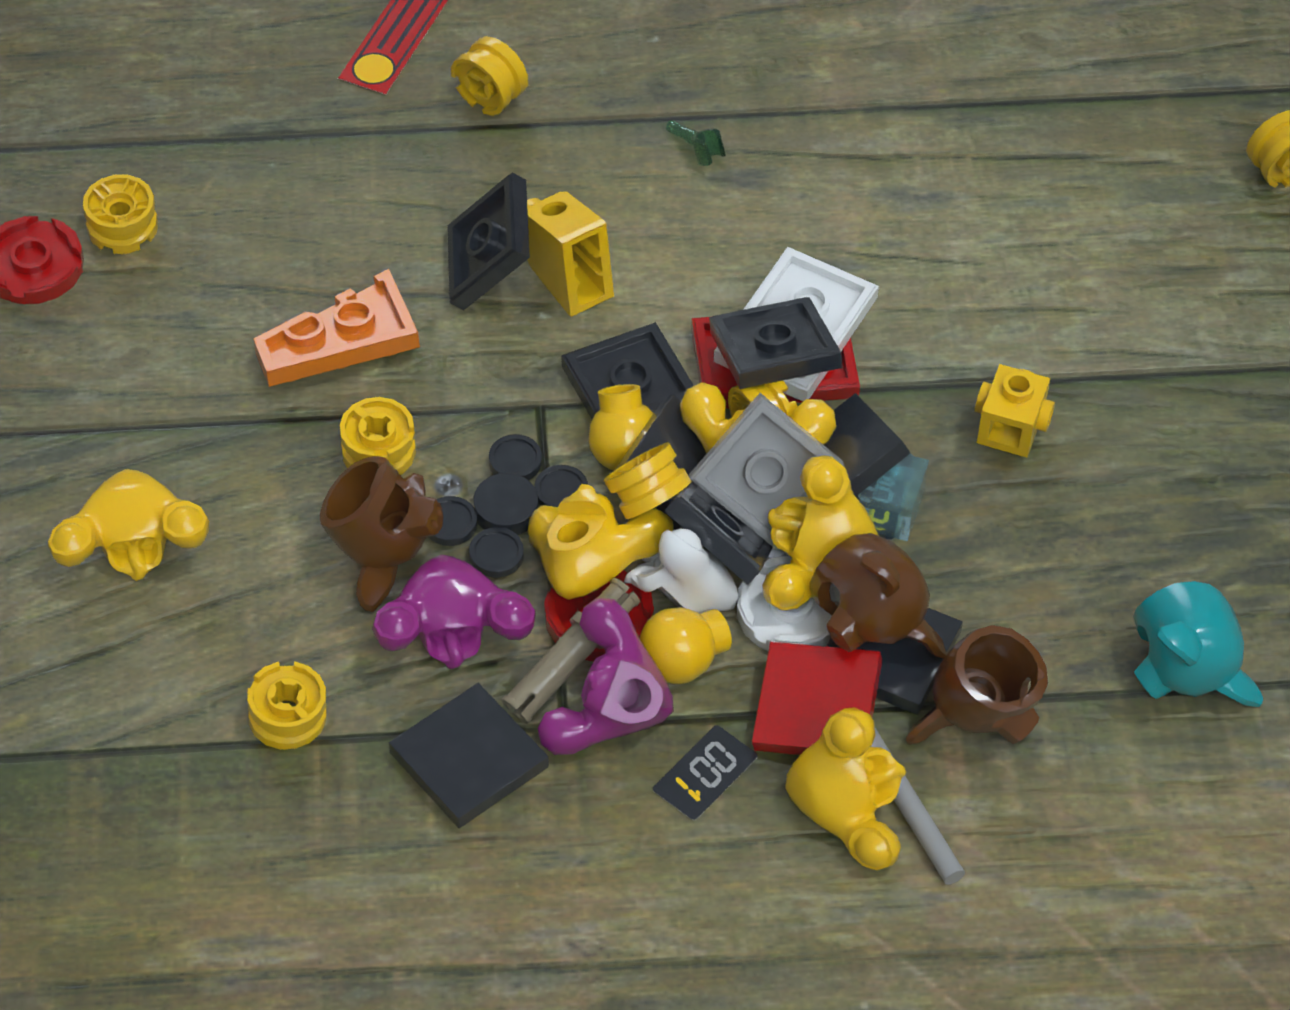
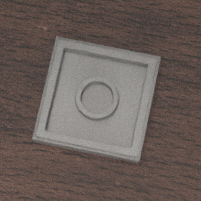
M759 393L690 472L689 477L771 546H774L771 539L772 528L767 520L769 510L777 508L789 498L808 497L800 481L802 468L806 461L812 457L824 455L832 456L842 465L844 463L769 399Z

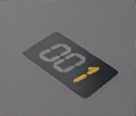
M715 725L653 787V791L691 820H697L758 758V754L723 728Z

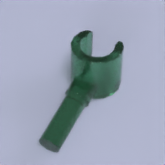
M670 120L667 123V131L693 145L699 165H711V156L713 155L726 156L718 129L709 128L698 132L674 120Z

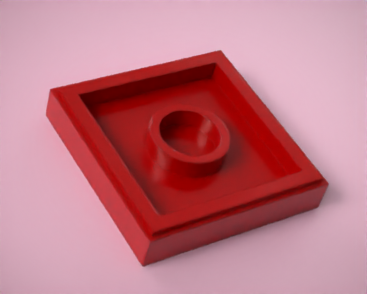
M770 642L752 737L754 751L801 755L807 748L818 741L830 716L845 708L855 707L870 714L873 718L882 665L880 651L855 649L852 652H847L838 647Z

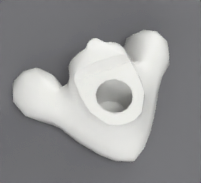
M680 528L674 531H664L659 542V553L642 559L645 563L631 570L624 580L625 583H631L644 592L658 589L678 608H687L699 614L711 609H717L718 611L734 609L738 600L735 582L726 567L711 552L702 549L701 540L696 533L689 529Z

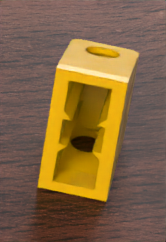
M558 192L543 200L538 198L527 200L530 258L527 261L531 269L566 313L572 317L614 297L606 222L568 192Z

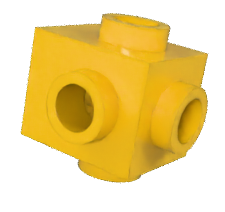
M999 364L993 383H982L976 401L975 412L981 414L977 444L1028 458L1037 430L1047 432L1052 419L1055 402L1047 400L1051 378L1034 374L1026 369H1016Z

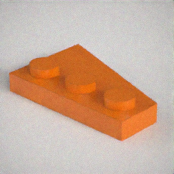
M387 269L375 275V284L358 293H355L350 288L336 295V304L318 314L304 312L253 338L255 353L268 386L293 382L305 377L420 348L418 331L390 270Z

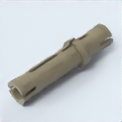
M613 578L610 585L598 597L615 599L627 613L640 603V599L634 592H631L629 595L625 593L629 587L617 578ZM577 611L569 620L572 626L508 695L501 699L507 709L512 707L515 709L513 714L522 722L528 724L532 720V716L595 648L603 649L602 646L586 638L579 624L582 612Z

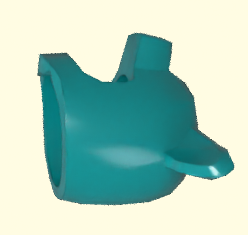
M1196 581L1174 583L1156 591L1136 608L1133 615L1136 629L1140 638L1149 642L1148 656L1134 671V674L1142 687L1153 698L1158 699L1173 690L1182 695L1194 697L1216 690L1242 705L1261 706L1263 702L1261 691L1256 683L1240 669L1244 656V639L1241 627L1232 606L1218 589L1210 584Z

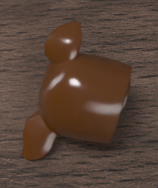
M381 456L364 458L347 468L329 489L320 511V522L326 533L347 556L362 567L357 581L356 595L360 606L365 611L374 612L389 595L395 582L398 565L414 558L423 546L425 539L439 533L443 527L444 519L442 507L437 499L425 497L424 476L413 473L403 479L387 458Z
M872 533L853 535L836 545L823 558L810 581V590L815 602L832 615L826 627L835 644L847 652H852L866 641L894 644L904 638H910L922 643L934 656L946 657L947 653L942 638L924 620L929 608L930 593L923 573L906 552L894 542ZM831 583L839 589V602L831 600L829 591Z
M991 625L969 632L947 653L935 672L933 684L935 707L912 726L905 740L909 745L921 743L939 729L955 725L969 733L997 732L1011 744L1020 742L1034 729L1039 721V716L1033 707L1039 703L1048 685L1047 668L1040 653L1027 638L1012 628ZM1031 681V687H1030V689H1029V691H1028V685H1029V682Z

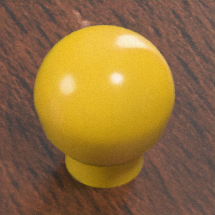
M615 385L598 391L600 410L596 412L590 423L588 442L594 457L609 470L614 471L654 414L646 405L642 404L639 385Z
M683 607L664 609L654 614L646 622L640 634L643 646L658 666L667 683L670 684L692 682L708 670L715 655L728 651L732 645L728 623L717 609H711L700 614Z

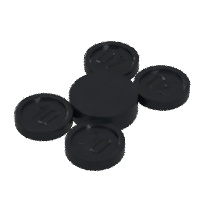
M512 434L501 437L493 443L489 451V467L494 475L485 479L477 487L474 493V507L470 502L460 497L445 496L438 498L437 501L442 507L444 516L443 527L438 534L429 538L433 542L444 546L460 545L474 535L478 523L483 531L475 535L470 543L469 556L472 566L487 577L500 578L508 576L518 570L523 562L524 547L518 535L528 530L529 519L538 508V503L540 506L558 507L560 502L576 492L581 484L588 485L587 478L575 467L554 465L546 468L538 475L534 487L529 480L538 474L542 466V452L539 445L533 439L524 435Z

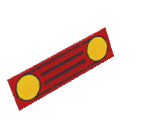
M390 0L338 79L386 95L448 0Z

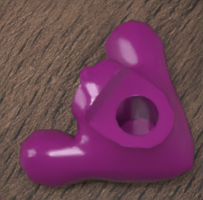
M441 554L429 559L420 566L407 581L400 595L377 611L372 630L375 639L381 647L392 652L406 649L419 635L428 654L446 664L449 669L458 668L466 658L474 656L479 651L484 626H491L495 633L509 640H521L532 632L536 612L527 598L516 592L499 588L467 562L453 556Z
M596 598L583 609L579 624L586 638L602 646L605 654L595 659L586 677L581 694L583 710L577 712L560 707L544 714L538 726L541 745L553 755H571L594 744L649 729L663 722L674 712L673 696L667 681L643 646L627 611L615 599Z

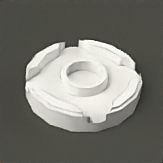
M780 556L766 560L762 570L749 585L742 581L738 588L737 619L743 633L759 648L769 651L770 642L826 646L831 638L826 624L832 615L822 609L812 597L797 609L778 610L765 600L762 584L766 575L779 565L790 564L792 559L790 556ZM831 584L829 589L831 600L839 602V589L834 584Z

